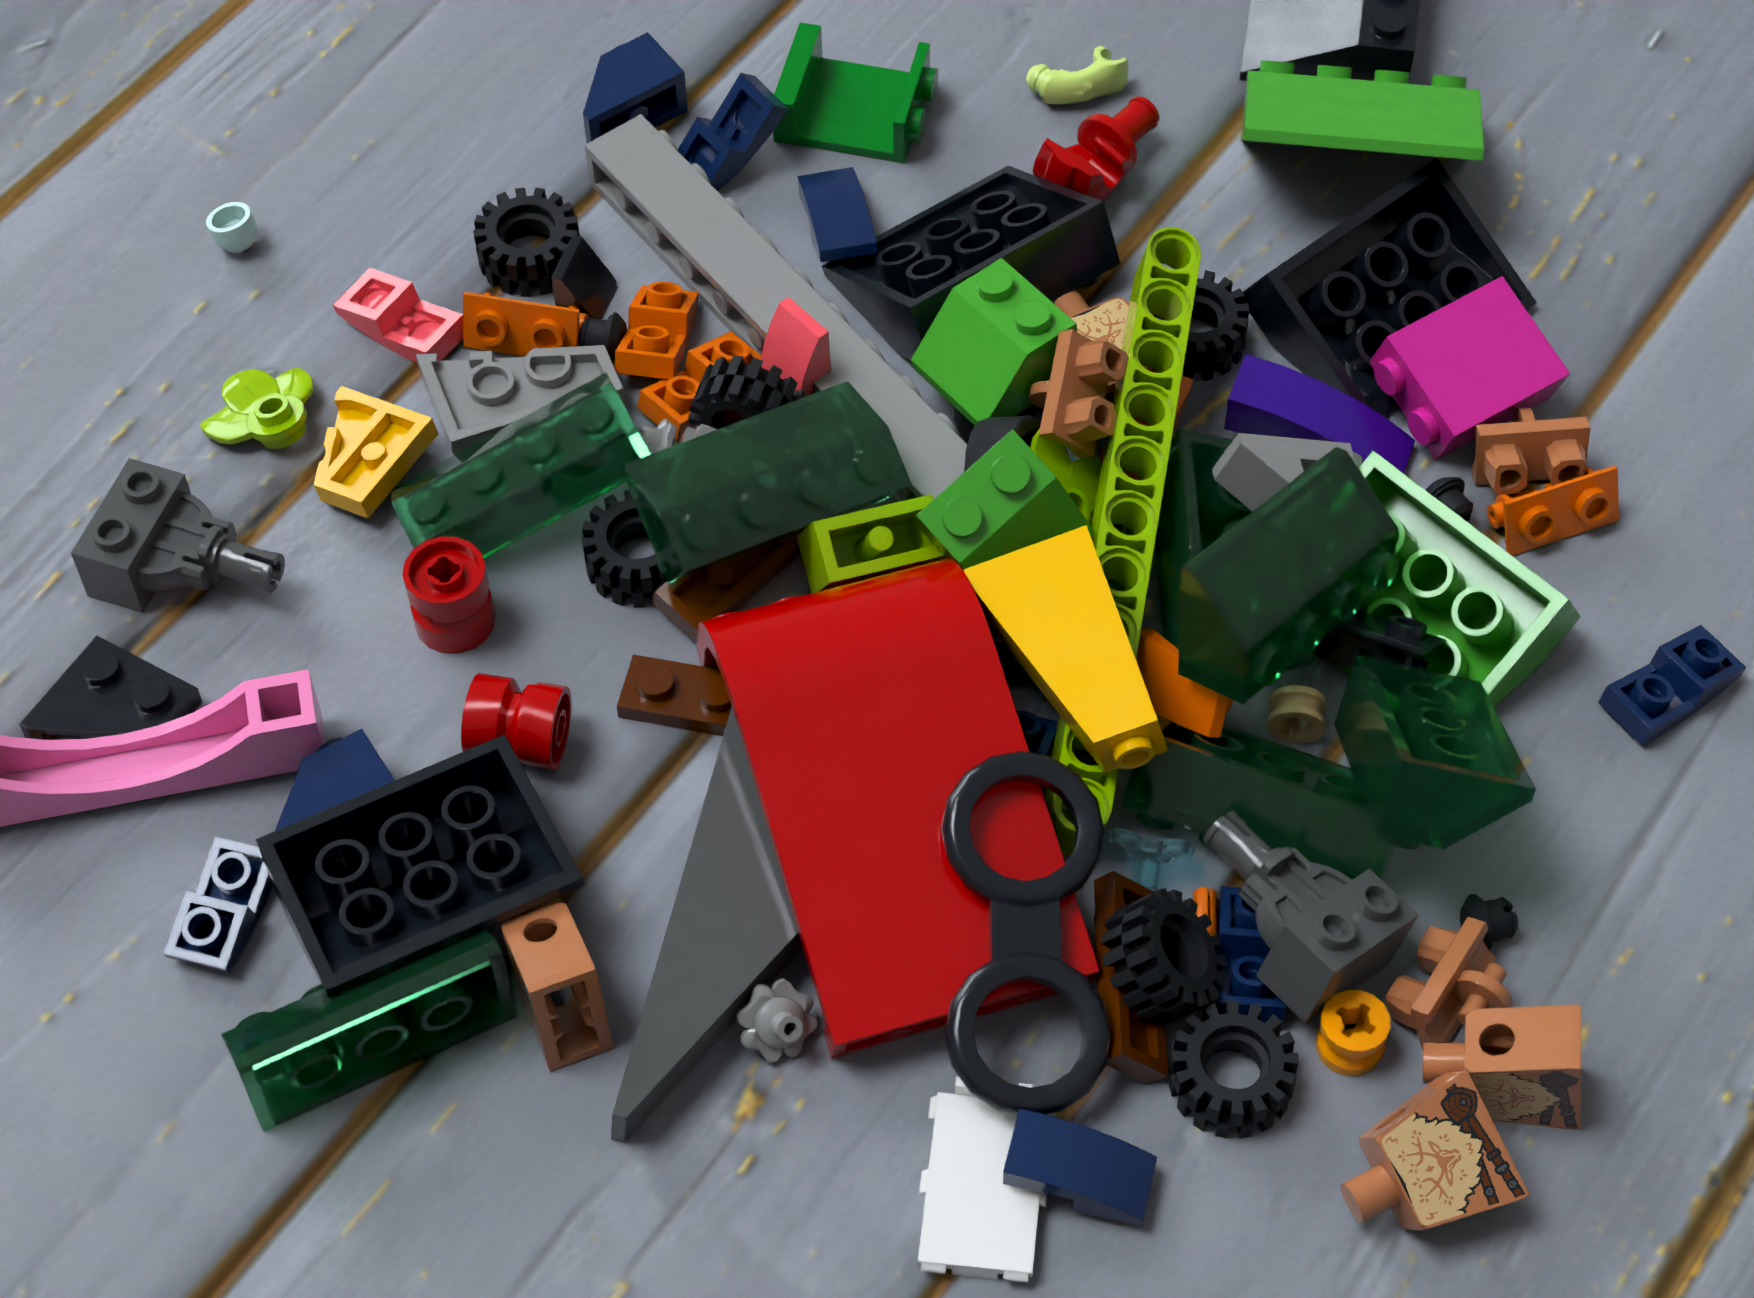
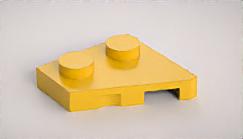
M341 386L337 390L334 399L339 410L335 427H327L323 444L326 453L323 460L318 464L314 487L322 502L369 518L437 437L438 431L432 417Z

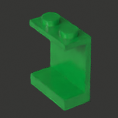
M799 22L774 93L788 110L774 129L773 140L775 142L905 164L911 142H920L923 135L926 110L922 108L924 101L933 102L937 90L938 68L930 67V44L919 42L910 72L822 58L821 26Z

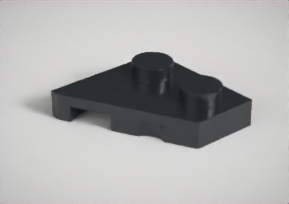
M96 635L19 725L25 738L45 740L47 734L80 736L81 739L112 736L158 726L191 714L200 706L202 699L197 687Z

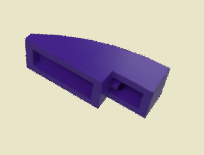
M1245 354L1228 397L1224 425L1226 430L1245 434L1351 443L1352 451L1361 455L1363 462L1374 451L1405 474L1414 448L1415 439L1389 419L1357 399L1322 381L1283 365Z

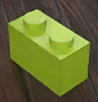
M932 494L814 521L796 537L811 592L815 593L831 589L845 582L862 581L893 573L907 566L924 565L945 558L914 523L916 515L934 500Z

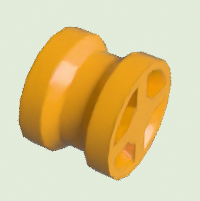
M1345 990L1336 993L1326 1002L1321 1013L1320 1026L1316 1035V1051L1321 1061L1330 1070L1344 1076H1359L1372 1071L1380 1063L1385 1050V1042L1391 1028L1390 1015L1384 1003L1375 995L1363 990ZM1356 1023L1353 1029L1344 1030V1025Z

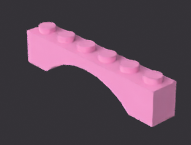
M309 669L243 681L223 697L191 714L158 726L125 734L89 739L43 740L0 735V827L298 771L302 759L316 752L326 743L322 713Z

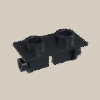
M1332 596L1330 600L1305 609L1304 616L1319 620V624L1312 622L1309 625L1303 642L1305 647L1312 649L1314 657L1356 670L1360 668L1364 649L1370 650L1373 653L1367 674L1406 689H1411L1414 684L1420 687L1426 686L1431 676L1432 663L1425 661L1424 657L1426 654L1443 647L1446 641L1426 633L1428 626L1418 620L1403 616H1391L1389 620L1367 613L1368 605L1349 597Z

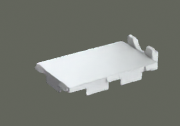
M956 1077L955 1094L937 1092L936 1096L930 1097L928 1120H934L929 1169L921 1171L919 1194H925L918 1266H921L920 1271L946 1274L947 1268L952 1269L951 1275L998 1280V1274H1003V1280L1028 1282V1277H1032L1039 1206L1046 1207L1047 1194L1003 1184V1170L1017 1115L996 1111L972 1095L959 1077ZM1019 1083V1084H1018V1085H1020V1086H1025V1087H1030V1088L1033 1087V1084H1025V1083ZM1055 1113L1048 1114V1116L1055 1117Z

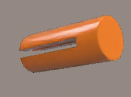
M1199 887L1193 891V901L1198 904L1195 914L1199 917L1206 913L1212 922L1206 928L1211 937L1217 935L1216 891L1212 888L1208 889V887Z

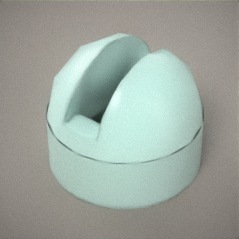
M226 203L214 209L207 217V228L213 241L220 248H224L229 252L240 253L250 248L256 239V221L249 206L245 203Z

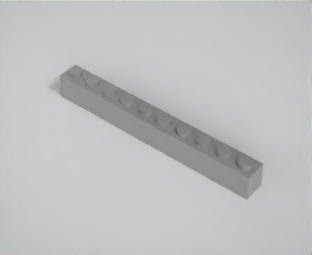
M640 114L585 145L590 185L691 291L699 292V299L729 331L736 334L760 355L762 354L765 338L778 304L787 297L791 298L829 331L831 370L813 383L815 420L894 503L930 494L935 499L964 473L967 444L959 437L953 422L945 414H937L921 398L918 388L909 377L905 375L899 376L885 362L879 347L871 339H863L849 325L845 314L837 304L833 302L827 303L814 290L807 274L797 266L793 268L778 253L777 247L769 235L763 231L758 233L744 219L741 209L732 198L722 197L711 185L705 171L696 163L690 164L678 152L674 141L664 130L657 131Z

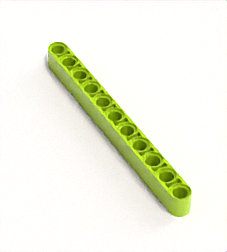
M1176 227L1159 229L1150 237L1134 276L1122 350L1128 355L1125 377L1116 381L1113 404L1117 418L1113 435L1106 438L1091 525L1095 531L1091 535V539L1106 579L1119 582L1126 590L1116 591L1110 588L1135 659L1138 651L1201 260V248L1196 238L1189 232ZM1162 264H1166V265L1172 267L1173 269L1167 268V267L1163 266ZM1152 314L1159 315L1163 317L1165 320L1155 318ZM1142 365L1150 366L1159 373L1146 370ZM1132 417L1146 420L1151 426L1139 424ZM1122 470L1137 473L1143 480L1132 479ZM1113 524H1121L1128 527L1134 535H1125L1119 532ZM1059 715L1052 757L1081 776L1098 801L1103 826L1105 827L1112 812L1118 769L1104 773L1099 765L1093 766L1081 763L1074 756L1073 750L1087 751V749ZM1046 788L1044 799L1062 855L1071 856L1076 836L1074 824L1065 818L1062 810L1068 808L1061 798Z

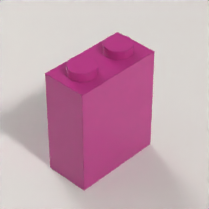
M1503 276L1387 336L1369 362L1374 369V376L1381 390L1394 398L1407 418V424L1412 436L1417 442L1428 448L1435 460L1474 440L1476 425L1506 423L1513 419L1516 408H1533L1550 399L1570 375L1566 366Z

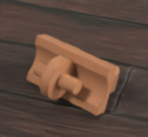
M1074 329L1060 331L1050 380L1033 383L1030 389V402L1036 407L1043 409L1039 436L1067 446L1079 458L1094 456L1097 439L1113 435L1117 413L1114 409V404L1107 401L1105 397L1108 383L1125 377L1128 361L1127 353L1108 341H1092Z
M1528 407L1516 408L1513 422L1476 425V453L1472 465V477L1475 485L1490 484L1497 495L1515 494L1527 487V481L1549 479L1551 485H1556L1584 476L1591 429L1587 417L1535 420L1532 409Z
M1467 917L1458 932L1429 926L1419 942L1416 954L1420 969L1432 973L1428 981L1423 982L1405 975L1397 976L1386 994V1002L1391 1018L1410 1028L1416 1029L1422 1050L1424 1041L1450 1042L1460 1024L1465 1026L1466 1013L1473 1009L1510 1008L1512 1006V998L1502 985L1507 972L1502 966L1497 964L1496 957L1484 943V936L1488 931L1487 923Z

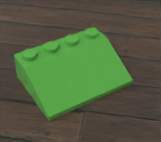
M1266 60L1260 61V71H1247L1240 140L1483 161L1484 142L1480 90L1466 89L1467 77L1433 75L1432 84L1428 86L1408 84L1410 74L1408 72L1375 70L1374 81L1351 79L1352 68L1318 65L1317 76L1294 74L1295 63Z
M1374 451L1370 453L1252 596L1303 638L1312 622L1319 624V620L1304 616L1305 609L1330 600L1332 596H1344L1368 605L1367 613L1389 620L1391 616H1403L1418 620L1428 626L1426 633L1445 639L1443 647L1426 654L1424 657L1425 661L1432 663L1431 676L1425 687L1414 684L1411 689H1406L1368 675L1367 672L1373 652L1364 649L1360 668L1353 670L1337 664L1445 752L1532 674L1581 618L1566 596Z

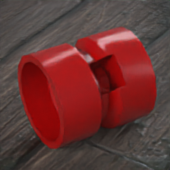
M445 536L424 541L411 551L404 562L402 576L418 638L428 648L441 653L453 654L472 650L483 643L494 629L496 614L489 589L486 565L481 551L469 541L459 537Z
M478 673L470 684L462 715L461 746L463 752L505 734L520 763H524L526 766L555 770L559 767L563 758L570 730L572 712L570 689L567 686L538 682L535 685L528 684L521 692L514 678Z

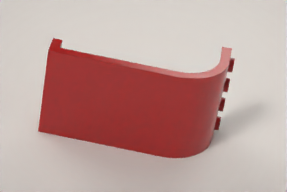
M947 558L924 565L907 566L893 573L862 581L845 582L831 589L803 596L783 598L772 604L741 612L724 613L710 620L699 622L697 652L701 666L716 669L717 663L733 708L826 1024L823 1033L831 1059L946 1027L950 1001L966 977L989 961L988 901L968 889L947 860L941 833L946 799L965 772L990 756L1017 751L1029 752L988 623L968 577L954 559ZM1021 780L1003 783L981 796L972 810L969 828L974 849L988 867L1004 877L1029 881L1045 878L1065 865L1040 784ZM1075 893L1060 902L1062 960L1084 974L1092 984L1100 970ZM1027 981L1004 985L986 997L977 1011L976 1018L1060 994L1047 985Z

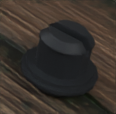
M617 312L610 315L608 320L589 317L581 325L579 334L580 346L604 345L612 364H614L615 351L627 332V325Z
M1443 477L1426 488L1427 492L1468 522L1470 520L1473 503L1463 495L1465 482L1460 477Z
M1469 894L1460 909L1461 927L1467 917L1487 923L1488 931L1484 936V943L1489 950H1491L1494 941L1506 938L1511 939L1518 929V918L1516 913L1511 911L1513 908L1512 903L1504 897L1484 901L1477 894Z

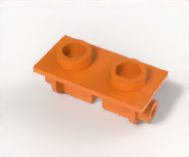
M464 292L463 347L526 357L534 348L579 346L581 325L589 317L588 314L579 313L580 309L577 306L570 305L567 308L496 297L488 292L484 294Z
M1611 466L1593 471L1591 468L1585 467L1584 476L1556 485L1547 483L1544 489L1538 491L1532 488L1510 496L1507 494L1498 495L1495 498V503L1487 506L1488 520L1493 528L1503 527L1505 529V549L1512 556L1619 521L1618 468Z

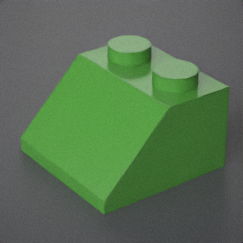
M1000 258L952 288L911 358L912 368L974 426H976L979 420L990 417L1016 416L1033 405L1029 400L1032 384L1050 380L1059 332L1070 329L1077 331V323L1005 260Z
M1013 429L916 515L914 522L946 559H954L963 570L1087 525L1090 536L1095 532L1057 477Z

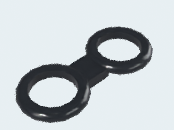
M1025 751L990 756L965 772L946 799L941 833L947 860L964 885L988 901L989 961L966 977L950 1001L944 1035L951 1066L972 1095L998 1112L1017 1115L1020 1108L1048 1115L1063 1112L1089 1094L1107 1066L1112 1033L1105 1004L1088 978L1062 960L1060 902L1081 889L1099 863L1105 830L1098 801L1077 772L1053 757ZM1019 780L1041 784L1061 798L1071 812L1076 832L1073 853L1063 867L1045 878L1022 881L1004 877L984 863L973 846L969 828L971 814L981 796L999 784ZM1024 981L1047 985L1064 996L1078 1015L1082 1033L1079 1058L1071 1071L1052 1084L1032 1088L1010 1084L991 1072L978 1054L973 1032L977 1011L986 997L1004 985Z

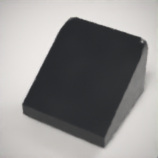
M574 235L570 239L551 277L555 305L567 308L570 305L577 306L580 309L579 313L588 314V317L602 319L617 289V282L582 237Z

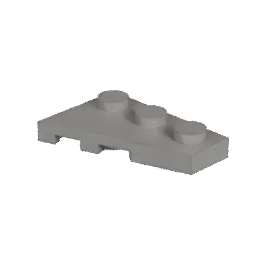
M604 345L534 348L526 357L493 358L492 351L469 352V359L438 361L437 353L415 354L419 372L453 457L625 404L624 388Z

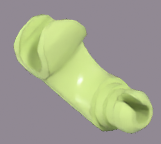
M1098 46L1094 49L1093 64L1089 67L1069 72L1062 69L1051 70L1045 64H1038L1030 68L1026 76V82L1031 91L1040 94L1044 99V103L1059 105L1079 103L1122 91L1128 79V59L1122 57L1119 60H1111V51L1103 46Z

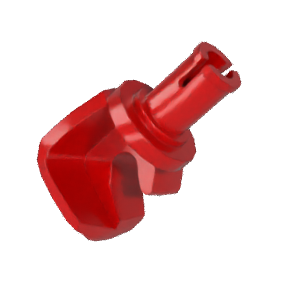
M1137 96L1130 100L1129 104L1113 118L1099 113L1088 116L1077 129L1079 144L1063 148L1048 138L1044 141L1034 162L1033 175L1105 201L1122 184L1128 172L1136 164L1137 150L1135 143L1150 130L1157 127V122L1160 120L1158 110L1151 101Z

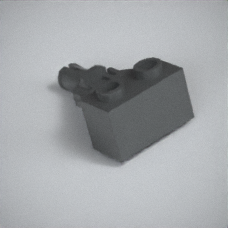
M131 458L127 460L71 552L88 597L144 613L155 592L176 590L187 585L208 590L210 584L217 585L218 582L224 579L248 584L272 593L277 587L275 580H281L285 568V559L282 554L237 543V534L233 523L212 516L206 505L191 494L185 474Z
M1234 810L1216 820L1204 836V843L1229 863L1245 880L1238 895L1255 911L1258 931L1264 942L1271 949L1256 976L1304 1023L1322 1012L1326 1002L1336 993L1355 989L1389 965L1419 916L1414 909L1371 869H1368L1352 880L1336 869L1309 862L1295 847L1292 849L1289 846L1272 849L1247 826V823Z

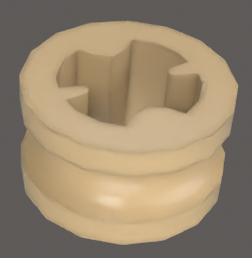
M1302 685L1283 686L1270 694L1268 708L1271 713L1268 715L1267 729L1273 737L1287 743L1303 744L1316 741L1324 735L1326 720L1323 716L1326 714L1327 700L1324 694L1317 689Z

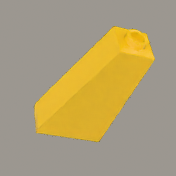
M1087 525L963 570L975 591L986 621L1104 773L1118 768H1138L1148 763L1155 755L1168 751L1160 724Z

